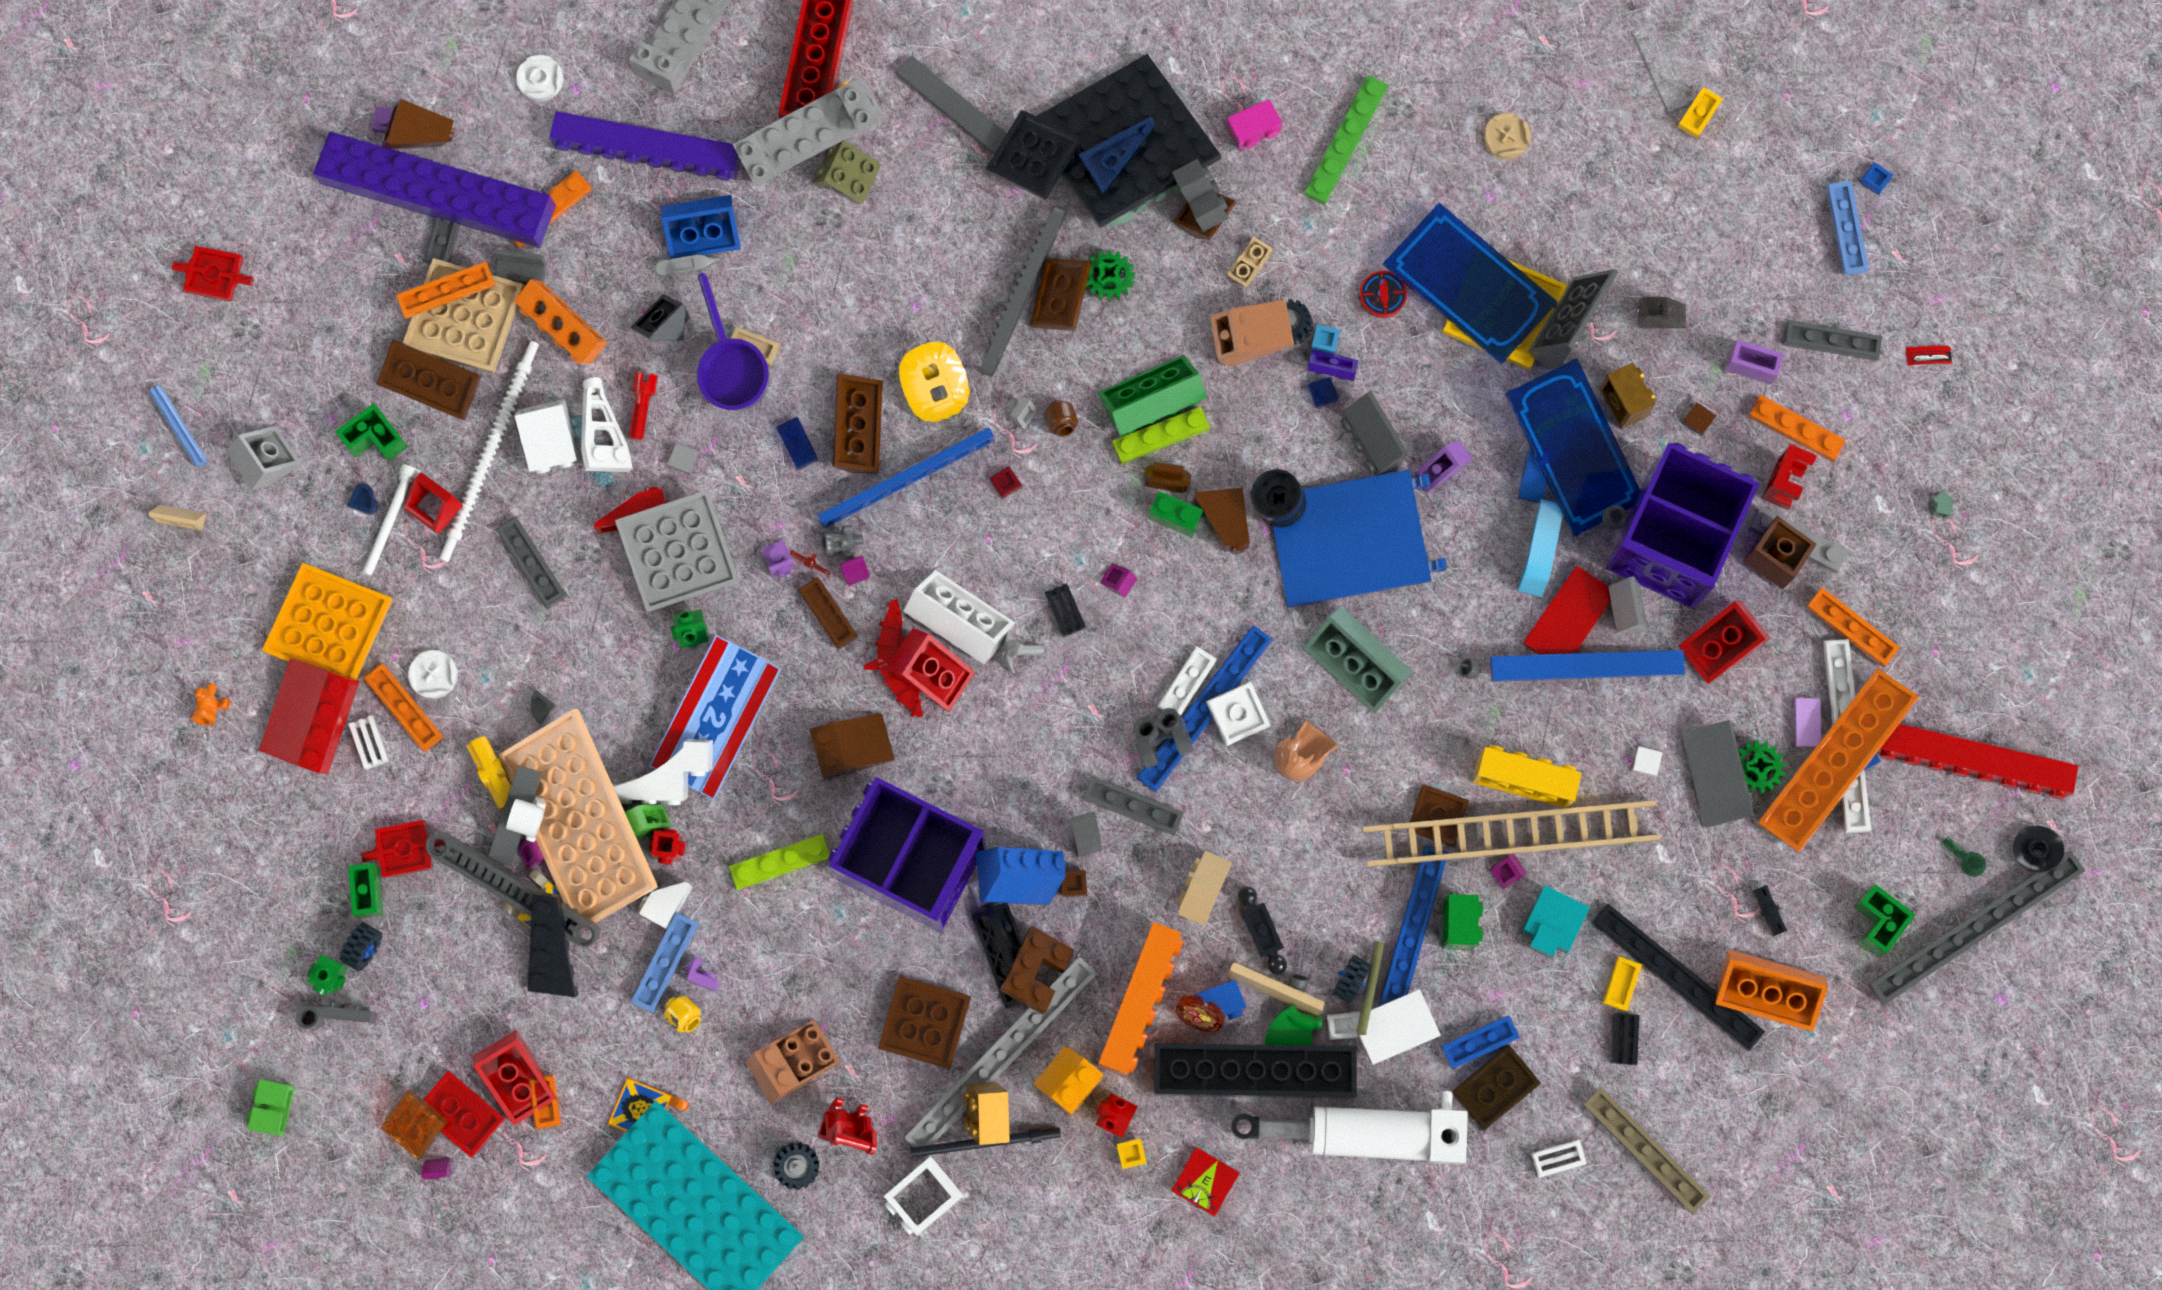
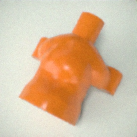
M208 683L204 690L198 687L195 693L197 702L190 719L199 725L213 726L216 722V711L221 709L229 710L232 701L227 700V698H222L219 701L215 697L217 689L215 684Z

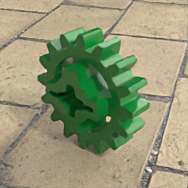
M1111 250L1107 251V255H1103L1101 251L1098 252L1097 259L1091 256L1090 262L1092 265L1086 288L1092 287L1090 295L1093 296L1097 293L1099 294V301L1103 297H1107L1108 302H1111L1114 296L1119 301L1121 293L1127 296V287L1133 288L1134 282L1131 280L1135 279V273L1131 272L1133 264H1127L1128 257L1125 256L1121 259L1119 251L1116 252L1115 256L1111 255ZM1094 271H1096L1097 275L1099 276L1096 282L1093 278ZM1122 271H1124L1125 273L1124 282L1122 281V278L1119 276Z
M1755 740L1752 746L1747 742L1743 745L1744 750L1738 749L1746 784L1749 786V793L1757 789L1758 793L1762 794L1765 788L1770 792L1774 789L1773 785H1780L1781 781L1778 777L1782 778L1786 774L1780 769L1784 768L1786 763L1779 761L1783 754L1776 755V746L1770 749L1768 748V741H1765L1760 746L1759 741ZM1751 753L1750 761L1743 763L1746 755ZM1757 763L1758 766H1762L1765 768L1759 772L1758 768H1754L1752 766ZM1774 771L1771 779L1766 782L1767 773Z

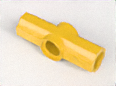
M487 737L476 738L466 747L478 768L477 773L486 789H489L497 807L502 811L511 787L508 775L501 760L496 757Z

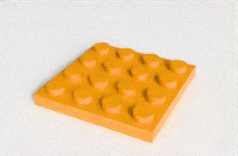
M302 563L263 646L262 652L289 662L290 658H294L357 680L393 599Z

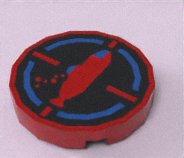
M1374 272L1365 278L1360 287L1359 299L1361 305L1374 317L1388 318L1395 316L1406 303L1407 289L1405 283L1398 275L1392 272Z

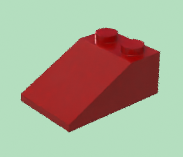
M1737 600L1683 641L1678 647L1680 650H1683L1684 655L1707 684H1710L1771 638L1743 602Z
M915 628L911 629L886 667L901 681L947 712L951 711L975 674L973 669L930 634Z
M517 1029L473 1055V1067L513 1126L532 1115L535 1108L539 1111L552 1103V1100H557L536 1059ZM533 1078L539 1081V1083H534L537 1106L532 1108L531 1101L532 1087L528 1080Z

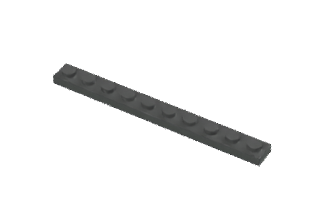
M2071 850L2068 851L2055 869L2043 873L2036 872L1869 983L1868 986L1881 1005H1885L2085 872V869Z

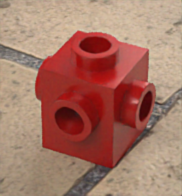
M662 828V831H654L653 838H650L649 852H651V856L654 859L658 860L657 863L672 865L673 861L679 862L680 856H684L686 841H682L683 837L677 833V830ZM666 845H672L671 852H665Z
M1110 1093L1107 1101L1101 1100L1095 1114L1099 1115L1096 1126L1123 1138L1138 1106Z

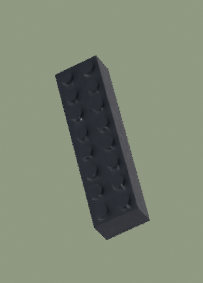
M1155 1043L1154 1096L1355 1099L1357 1097V1046Z

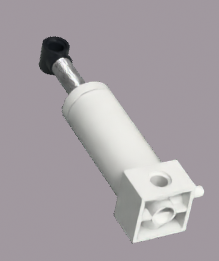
M1451 1091L1442 1092V1108L1432 1109L1428 1112L1314 1106L1313 1117L1309 1121L1260 1119L1259 1116H1251L1244 1113L1236 1116L1231 1123L1232 1134L1240 1140L1259 1139L1260 1135L1271 1138V1136L1272 1138H1279L1280 1136V1138L1286 1139L1287 1137L1288 1139L1307 1138L1309 1143H1312V1155L1423 1160L1425 1163L1453 1165L1466 1163L1467 1111L1452 1109ZM1240 1120H1246L1250 1123L1251 1129L1249 1133L1242 1134L1237 1130V1123ZM1443 1131H1447L1451 1135V1142L1449 1144L1441 1139Z

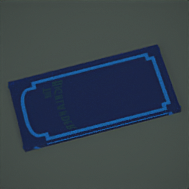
M1440 203L1435 205L1433 210L1383 262V265L1501 365L1506 362V359L1558 303V301Z
M1577 358L1505 393L1573 537L1579 536L1581 533L1602 523L1603 511L1608 506L1620 505L1625 510L1634 506L1641 490Z

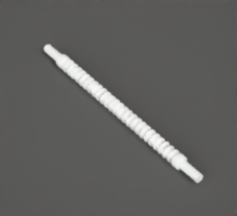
M530 341L522 362L517 364V373H514L515 379H511L513 384L508 386L510 391H506L508 396L503 398L505 403L501 404L502 410H498L500 415L495 417L497 422H493L495 427L490 429L492 434L488 435L489 441H485L487 446L482 448L484 453H480L482 458L477 460L479 465L475 466L476 472H472L474 477L469 479L471 484L467 485L468 491H464L466 496L461 498L463 506L457 512L458 515L453 517L455 519V522H451L453 527L447 531L446 536L448 538L439 558L441 561L449 562L457 541H460L463 533L461 531L465 530L463 525L468 523L466 518L470 517L469 511H473L471 506L476 504L474 499L478 498L477 492H481L479 487L484 485L482 480H486L484 475L489 473L487 468L491 467L490 461H494L492 456L497 454L495 449L499 448L498 442H502L500 437L504 436L503 430H507L505 425L510 423L508 418L512 417L511 411H515L513 406L517 405L516 399H520L518 394L522 393L521 387L525 386L523 382L528 380L526 375L531 373V363L539 346L534 341Z

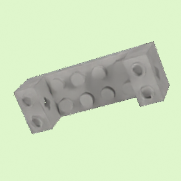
M674 0L649 44L640 40L629 58L634 75L675 95L730 0Z
M862 75L734 143L733 146L753 184L757 187L854 134L876 125L885 119V116Z

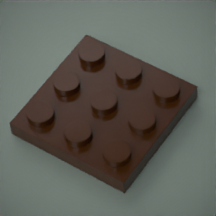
M899 976L878 1049L951 1070L971 996Z

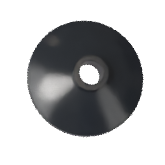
M2029 826L2021 830L2015 837L2013 853L2018 863L2025 869L2043 873L2055 869L2061 863L2064 856V844L2060 836L2050 828ZM2038 849L2042 854L2036 855L2033 853V850Z

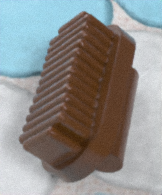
M1155 461L1154 465L1145 468V486L1183 493V491H1187V486L1190 484L1191 474L1184 470V466Z

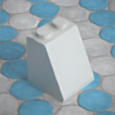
M565 399L517 411L515 420L529 472L536 471V474L550 471L552 466L559 465L560 468H566L574 465L573 462L577 461L578 454Z

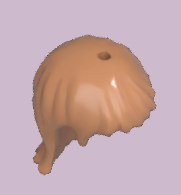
M1305 720L1291 740L1288 737L1277 745L1273 762L1277 771L1286 779L1295 782L1303 781L1311 777L1321 767L1326 756L1332 750L1338 749L1339 745L1311 722Z

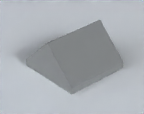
M1634 576L1608 586L1617 634L1649 632L1641 588Z

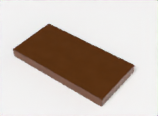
M392 340L376 384L451 416L466 420L482 375L400 341Z

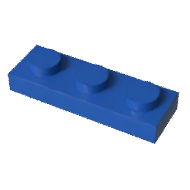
M1508 1015L1441 1046V1049L1452 1070L1515 1041L1520 1036Z

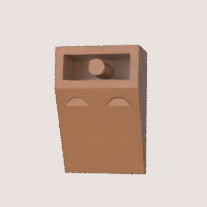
M1285 300L1233 308L1210 316L1218 361L1229 367L1294 346Z
M814 1019L754 1052L745 1063L769 1103L773 1104L840 1063V1060Z

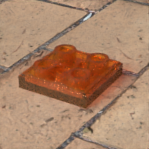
M409 1089L404 1093L381 1126V1129L415 1159L419 1160L424 1156L448 1121Z

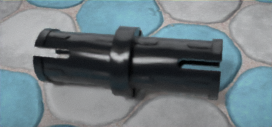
M1768 885L1753 890L1762 910L1760 914L1762 917H1765L1772 936L1774 937L1788 931L1778 911L1780 907L1775 904Z

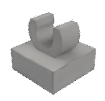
M1022 396L1019 402L1010 399L1006 405V408L1010 409V417L1022 429L1026 428L1037 412L1032 401Z

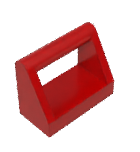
M420 472L414 479L404 505V510L438 534L463 505L452 494ZM428 492L442 502L435 520L416 507Z

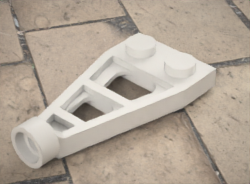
M597 377L586 379L583 381L581 452L585 471L629 472L632 469L628 445L605 397L602 380ZM591 408L601 409L606 422L593 421ZM606 430L610 435L613 446L596 445L594 443V431Z

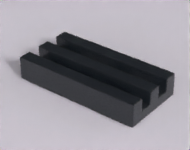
M1067 583L1061 587L1054 588V590L1045 592L1063 637L1086 629ZM1064 591L1069 600V603L1072 607V610L1075 614L1079 626L1075 627L1074 622L1071 618V615L1061 594ZM1054 595L1057 596L1071 628L1069 630H1066L1052 598Z
M1613 1013L1612 1064L1635 1066L1638 1064L1640 1015ZM1619 1019H1624L1622 1059H1618ZM1629 1020H1633L1631 1060H1628Z

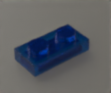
M798 416L776 426L797 471L819 461Z

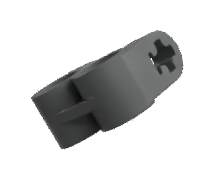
M1165 708L1153 718L1141 717L1134 724L1135 738L1146 768L1159 764L1155 747L1166 738L1174 739L1180 755L1193 751L1186 723L1173 708ZM1176 720L1171 727H1167L1169 722ZM1153 729L1149 735L1144 736L1147 730Z

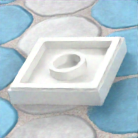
M1251 682L1206 701L1225 746L1271 726Z

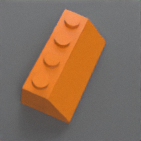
M1728 949L1720 972L1715 1004L1813 1032L1829 986L1825 976Z

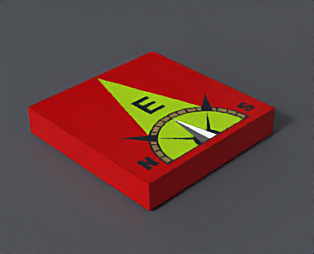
M1196 1147L1171 1191L1215 1217L1240 1172Z

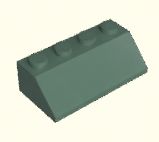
M1342 606L1327 618L1303 647L1374 714L1413 673L1410 668Z

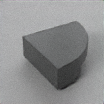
M535 690L531 697V712L534 719L541 724L556 705Z

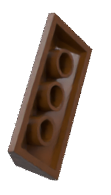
M841 373L837 374L833 446L834 468L849 473H879L883 380Z

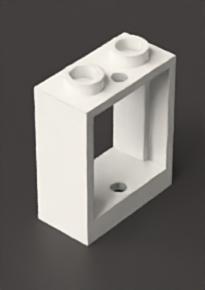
M930 1156L884 1196L887 1200L884 1205L893 1216L896 1213L901 1216L904 1221L900 1224L909 1235L914 1232L918 1236L964 1195ZM928 1168L951 1198L917 1226L894 1197Z

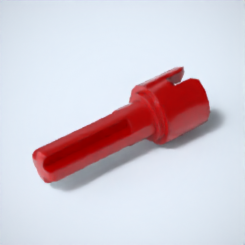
M634 372L632 392L636 397L629 437L634 440H643L649 401L656 394L658 376L652 373L648 377V382H643L644 373Z

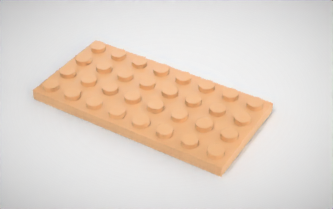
M579 709L569 711L499 754L511 784L518 765L542 772L535 796L544 798L546 806L536 841L564 903L569 904L570 908L577 909L578 913L597 923L658 887Z

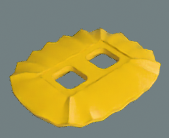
M943 342L925 343L910 350L903 357L899 366L900 382L907 402L917 417L923 421L939 422L960 413L962 408L968 404L970 390L965 369L955 350ZM933 363L936 364L939 374L933 378L925 379L922 372L923 367ZM943 385L947 396L933 401L930 393L931 389Z

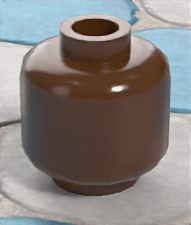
M1055 400L1044 411L1045 421L1052 434L1065 437L1075 431L1078 425V418L1071 403Z

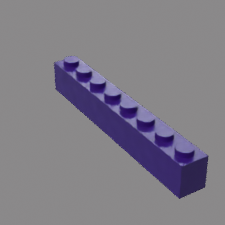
M557 111L555 112L549 136L552 145L561 151L572 149L577 150L583 155H591L593 153L610 160L615 158L624 159V161L631 164L642 162L647 163L648 166L653 168L664 166L669 167L675 172H683L685 170L703 177L713 175L724 181H729L730 179L737 180L741 162L731 143Z

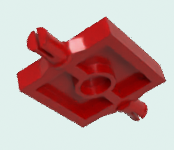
M195 246L193 255L188 263L173 261L174 265H172L173 271L185 273L186 280L183 291L189 294L231 302L238 283L252 286V282H254L253 276L241 274L240 269L243 256L240 254Z
M425 820L374 829L376 836L375 850L361 852L362 862L377 859L381 867L382 878L384 879L433 869L431 855L426 850V841L429 835L427 834ZM436 839L434 845L435 847L445 846V843L441 839Z

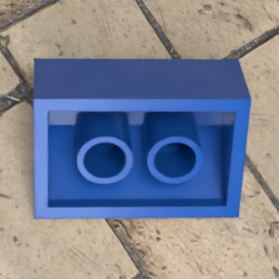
M732 195L661 206V218L670 260L741 249Z

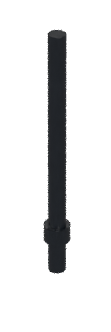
M1060 1127L1044 1130L1032 1128L1029 1129V1132L1009 1134V1142L979 1145L974 1139L910 1147V1155L912 1158L1024 1142L1035 1144L1041 1143L1042 1140L1061 1138Z

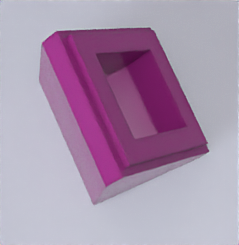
M526 839L518 846L527 869L545 862L536 839L534 842Z

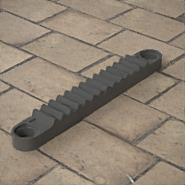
M1055 205L1045 228L1038 229V236L1034 238L1035 244L1031 245V253H1027V261L1023 262V269L1019 271L1020 277L1015 280L1016 286H1012V294L1008 295V303L1004 304V311L1000 312L1001 319L996 321L997 328H993V336H989L990 348L983 361L981 373L993 377L1063 225L1067 209Z
M438 832L430 836L426 841V850L433 858L531 916L532 894L535 892L545 893L544 889L537 888L536 884L529 883L526 878H520L518 873H512L511 869L504 868L503 864L494 862L493 858H487L486 854L479 853L478 849L469 847L468 843H463L448 833ZM436 839L444 841V851H438L435 848L434 843ZM561 902L565 920V937L581 947H589L594 944L600 936L598 925L578 913L577 909L570 908L569 904ZM582 927H586L591 931L592 937L590 940H585L581 936L580 931Z

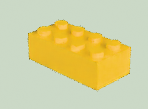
M1490 745L1489 748L1485 747L1478 756L1472 784L1562 808H1568L1575 802L1582 772L1576 771V768L1565 764H1562L1561 767L1552 765V761L1544 758H1538L1537 760L1529 759L1528 755L1522 752L1510 754L1503 752L1504 748Z

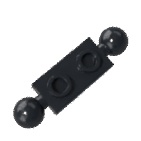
M1245 886L1238 892L1239 902L1247 906V909L1242 911L1241 915L1260 958L1269 957L1267 962L1269 971L1276 975L1282 974L1287 968V961L1283 956L1278 955L1277 951L1284 949L1265 903L1257 905L1256 890L1250 886Z

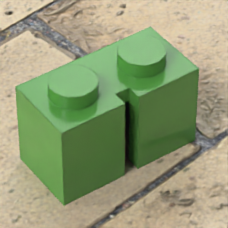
M259 1079V1084L255 1085L252 1093L255 1106L248 1111L246 1118L247 1130L284 1136L295 1086Z

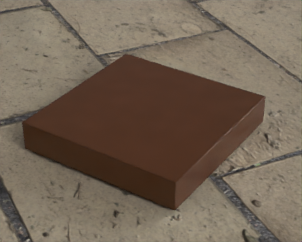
M1422 784L1409 823L1464 818L1469 800ZM1439 826L1441 843L1454 847L1458 836L1457 826ZM1432 827L1415 828L1416 835L1434 841Z

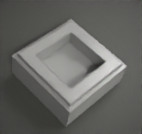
M676 443L667 466L690 475L699 452Z

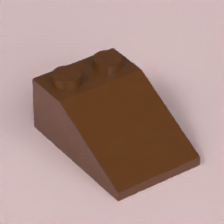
M882 713L836 721L809 729L824 780L895 761Z

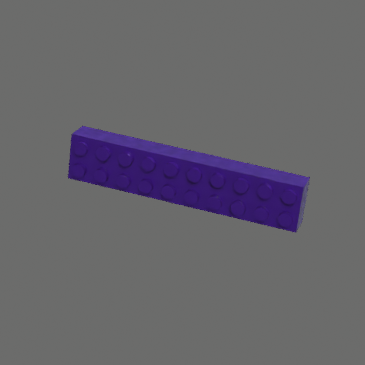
M330 131L313 172V175L321 185L434 218H440L441 220L444 219L538 248L541 247L556 207L553 199L548 194Z

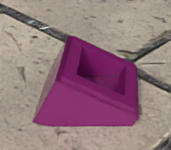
M863 556L843 562L840 565L849 586L870 577Z
M1112 563L1100 583L1125 598L1137 581V577L1130 570Z
M1515 854L1509 855L1490 868V871L1503 890L1527 875L1526 870Z
M450 1158L425 1161L421 1178L432 1180L450 1177L452 1175Z

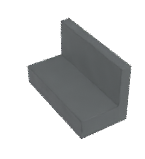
M495 250L494 254L498 260L495 276L527 285L530 279L541 280L544 283L547 263L542 255Z

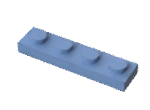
M1852 181L1828 184L1826 190L1843 276L1867 273L1869 267Z
M677 912L675 913L631 1003L653 1014L655 1013L699 926L698 922Z

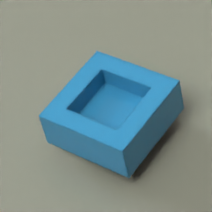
M1317 324L1311 349L1335 354L1340 329Z

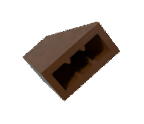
M400 99L394 104L381 146L389 149L442 147L447 142H451L454 136L455 129L452 128L454 120Z
M1243 487L1195 492L1194 503L1196 507L1203 510L1202 516L1224 552L1230 551L1231 554L1245 552V549L1249 548L1250 542Z

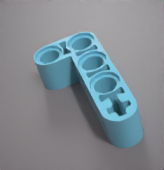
M1540 499L1526 563L1517 591L1542 597L1551 574L1564 512L1563 504Z

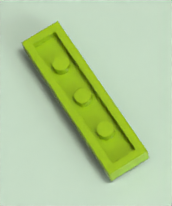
M1198 407L1112 441V444L1122 465L1210 430V426L1202 407Z
M820 834L731 865L729 868L736 889L739 891L828 859L830 852L824 835Z

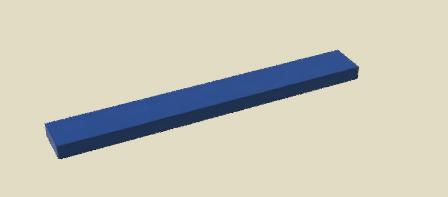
M990 427L819 514L818 518L822 527L827 528L992 443L994 438Z
M1255 625L1250 628L1182 717L1186 723L1192 745L1213 719L1206 701L1237 688L1273 639ZM1166 738L1156 751L1159 764L1150 768L1145 766L1136 777L1138 781L1155 793H1157L1186 755H1180L1174 739Z
M1683 650L1490 657L1491 682L1677 676L1685 674Z
M1424 846L1421 856L1435 855L1434 847ZM1442 850V854H1448V853H1449V852H1447V851H1443V850ZM1446 860L1422 862L1418 865L1378 1007L1409 993Z

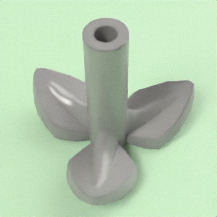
M1008 632L1003 643V650L1005 651L1004 660L1011 673L1015 674L1012 665L1014 656L1043 655L1044 647L1043 645H1023L1017 640H1010L1012 633Z

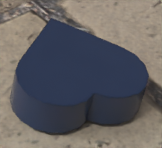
M363 483L356 486L347 506L363 514L372 515L377 512L379 504L374 498L373 489L368 484Z

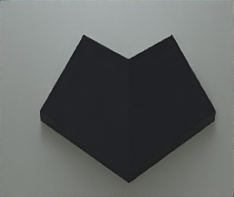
M662 294L631 326V329L651 341L684 340V325L690 319V316L682 303Z

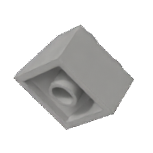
M276 426L238 435L226 452L251 490L272 485L301 465L300 460Z

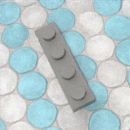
M1762 506L1759 508L1749 528L1750 530L1762 535L1774 518L1779 516L1817 544L1809 555V560L1834 573L1839 571L1849 550Z

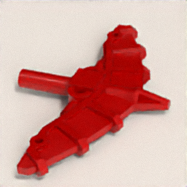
M895 599L891 603L887 602L886 606L889 609L884 622L880 621L879 623L882 629L879 642H875V646L878 647L877 659L863 665L864 670H879L885 679L883 682L884 686L888 685L898 697L895 701L897 703L901 701L912 712L910 714L912 718L914 716L920 718L923 717L918 692L886 669L904 642L902 612L899 608L898 599Z

